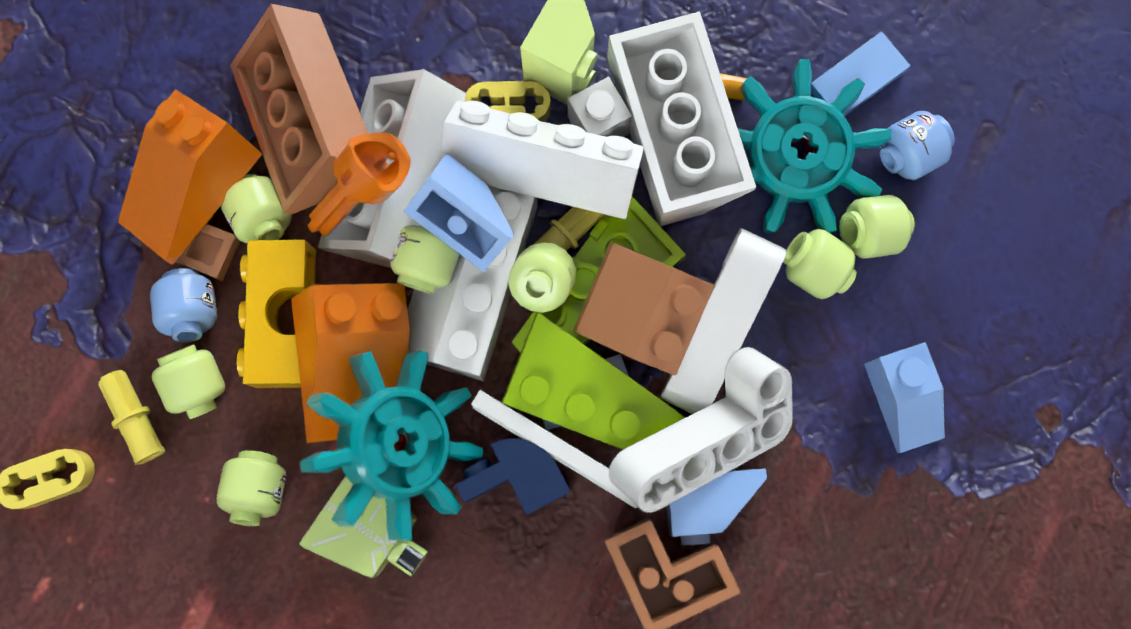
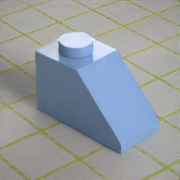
M449 154L444 156L403 211L483 272L514 235L487 184Z
M926 342L879 357L864 364L897 453L945 438L943 387Z
M766 469L729 471L666 506L668 535L672 537L680 536L681 545L710 543V534L723 533L767 479Z

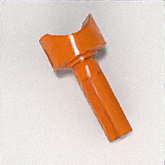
M366 133L349 139L336 154L333 162L334 175L338 182L310 213L311 221L307 225L312 233L319 230L323 237H327L359 202L375 205L383 203L390 198L403 184L410 169L411 159L405 146L391 133ZM388 158L394 161L389 165L386 162V159Z

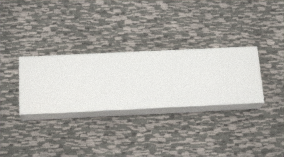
M481 390L478 392L471 404L473 409L523 440L535 443L554 459L632 507H638L611 483L609 468Z

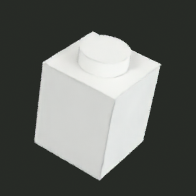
M609 76L567 98L568 119L572 125L582 128L587 133L604 137H624L629 134L632 115Z

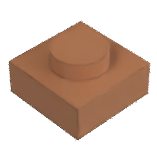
M205 224L175 262L186 268L196 270L201 274L223 281L240 244V240L232 233Z

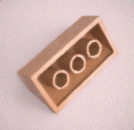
M270 4L230 67L284 214H294L317 205L324 199L338 182L333 169L336 154L349 139L357 135L366 134L368 131L320 14Z

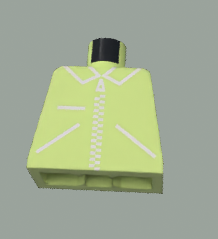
M345 476L299 545L370 578L379 576L388 562L409 576H412L426 557L428 551L412 540H388L385 499L373 497L354 526H338L332 521L339 504L353 486ZM411 512V520L413 526L417 520V517L415 516V514Z

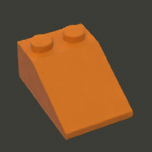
M175 89L169 98L157 107L154 116L145 125L118 223L166 262L173 265L222 205L227 191L236 182L244 178L261 157L262 153L226 121Z
M399 283L311 285L291 298L307 443L337 440L340 426L336 422L320 416L306 405L310 395L327 393L338 397L349 406L362 397L360 387L349 361L350 357L371 351L385 387H397L405 355L408 353L410 336L404 285Z

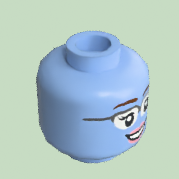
M917 111L887 128L891 129L892 139L884 143L883 148L880 150L881 161L890 173H897L904 179L917 180L949 161L955 138L952 128L943 117L933 115L927 111Z
M179 268L167 271L152 285L150 291L152 322L160 333L172 336V339L177 342H192L200 339L202 333L207 332L215 325L218 315L214 287L209 279L200 275L196 270Z

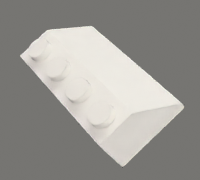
M700 11L610 35L607 59L617 91L632 115L630 134L633 144L644 146L640 167L658 225L663 226L703 215L755 190L754 178Z
M425 69L370 78L360 110L368 133H391L405 146L410 156V169L403 184L390 198L383 203L375 205L359 202L329 236H321L318 248L381 266L391 267L390 261L402 228L409 225L420 226L418 222L403 211L438 166L444 121L456 101H465L467 93ZM388 158L386 159V162L389 165L394 161Z
M456 101L444 121L439 163L446 154H449L489 186L626 219L644 146L633 144L629 139L621 136L604 137L587 133L582 128L572 124L555 125L538 121L534 116L527 113L517 112L510 114L493 110L486 104L478 101Z
M489 185L487 186L514 233L512 239L484 272L459 254L450 284L444 288H436L434 294L414 289L408 307L410 326L408 353L420 350L429 353L427 365L483 382L511 295L508 285L509 271L521 252L525 250L538 208L537 197Z

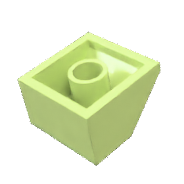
M547 0L520 47L524 81L540 83L547 89L552 98L566 105L567 98L590 87L597 74L593 70L598 58V54L594 52L595 32L584 0Z

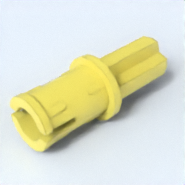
M572 207L559 221L553 219L550 222L551 228L534 244L546 242L556 244L566 251L570 248L576 249L579 246L577 241L605 214Z
M117 370L101 377L99 387L115 418L111 424L114 429L119 428L135 465L144 464L162 455L165 452V448L161 445L147 416L150 413V409L147 406L142 407L126 372Z

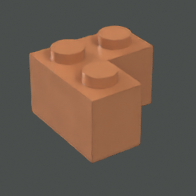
M644 519L603 539L643 629H666L741 593L719 546L709 543L670 562L652 521L649 519Z

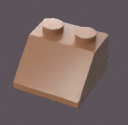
M610 242L573 331L634 360L676 376L715 285Z

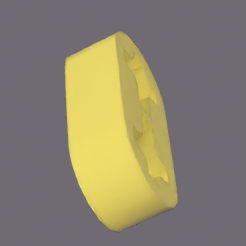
M480 82L471 86L466 92L464 102H481V97H490L491 104L505 105L491 106L490 109L510 114L517 112L526 113L524 106L510 104H524L526 96H535L536 103L543 105H537L535 113L530 115L542 122H546L550 116L551 99L549 92L538 82Z
M61 449L10 466L0 474V503L10 509H28L80 492L88 487L93 480L95 474L94 462L83 451ZM67 463L77 464L78 471L71 474V480L53 479L52 474L64 470ZM21 479L38 480V485L24 490V495H15L14 487L21 484Z

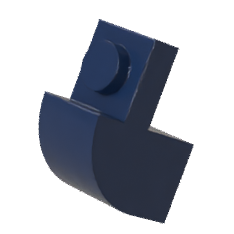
M504 439L492 443L491 446L499 462L491 466L487 458L462 471L465 480L456 484L464 503L509 481L526 515L571 492L550 454L535 443L523 439Z

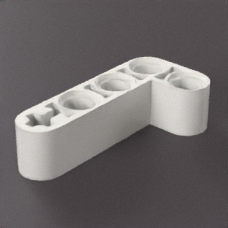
M742 228L739 229L723 262L722 270L714 284V289L676 376L670 374L660 399L691 414L713 404L725 380V369L728 361L734 353L739 351L786 255V250L783 247Z
M746 347L740 349L730 358L725 369L726 397L624 449L614 458L610 465L609 479L611 483L644 512H654L776 446L787 436L792 425V379L790 372L754 348Z

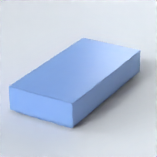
M881 31L811 83L810 92L815 98L831 104L844 86L857 78L861 79L865 86L859 98L844 111L843 115L845 117L905 73L910 64Z

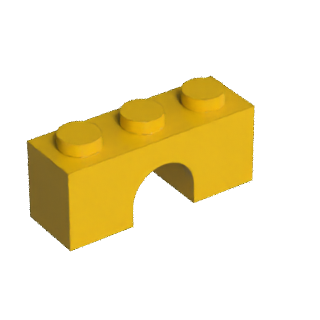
M248 240L247 255H242L240 261L241 279L243 283H246V301H241L238 312L240 327L245 329L244 348H240L237 354L238 374L240 377H243V384L254 388H301L295 335L281 333L277 323V315L280 307L286 300L296 296L311 285H315L316 250L306 240Z

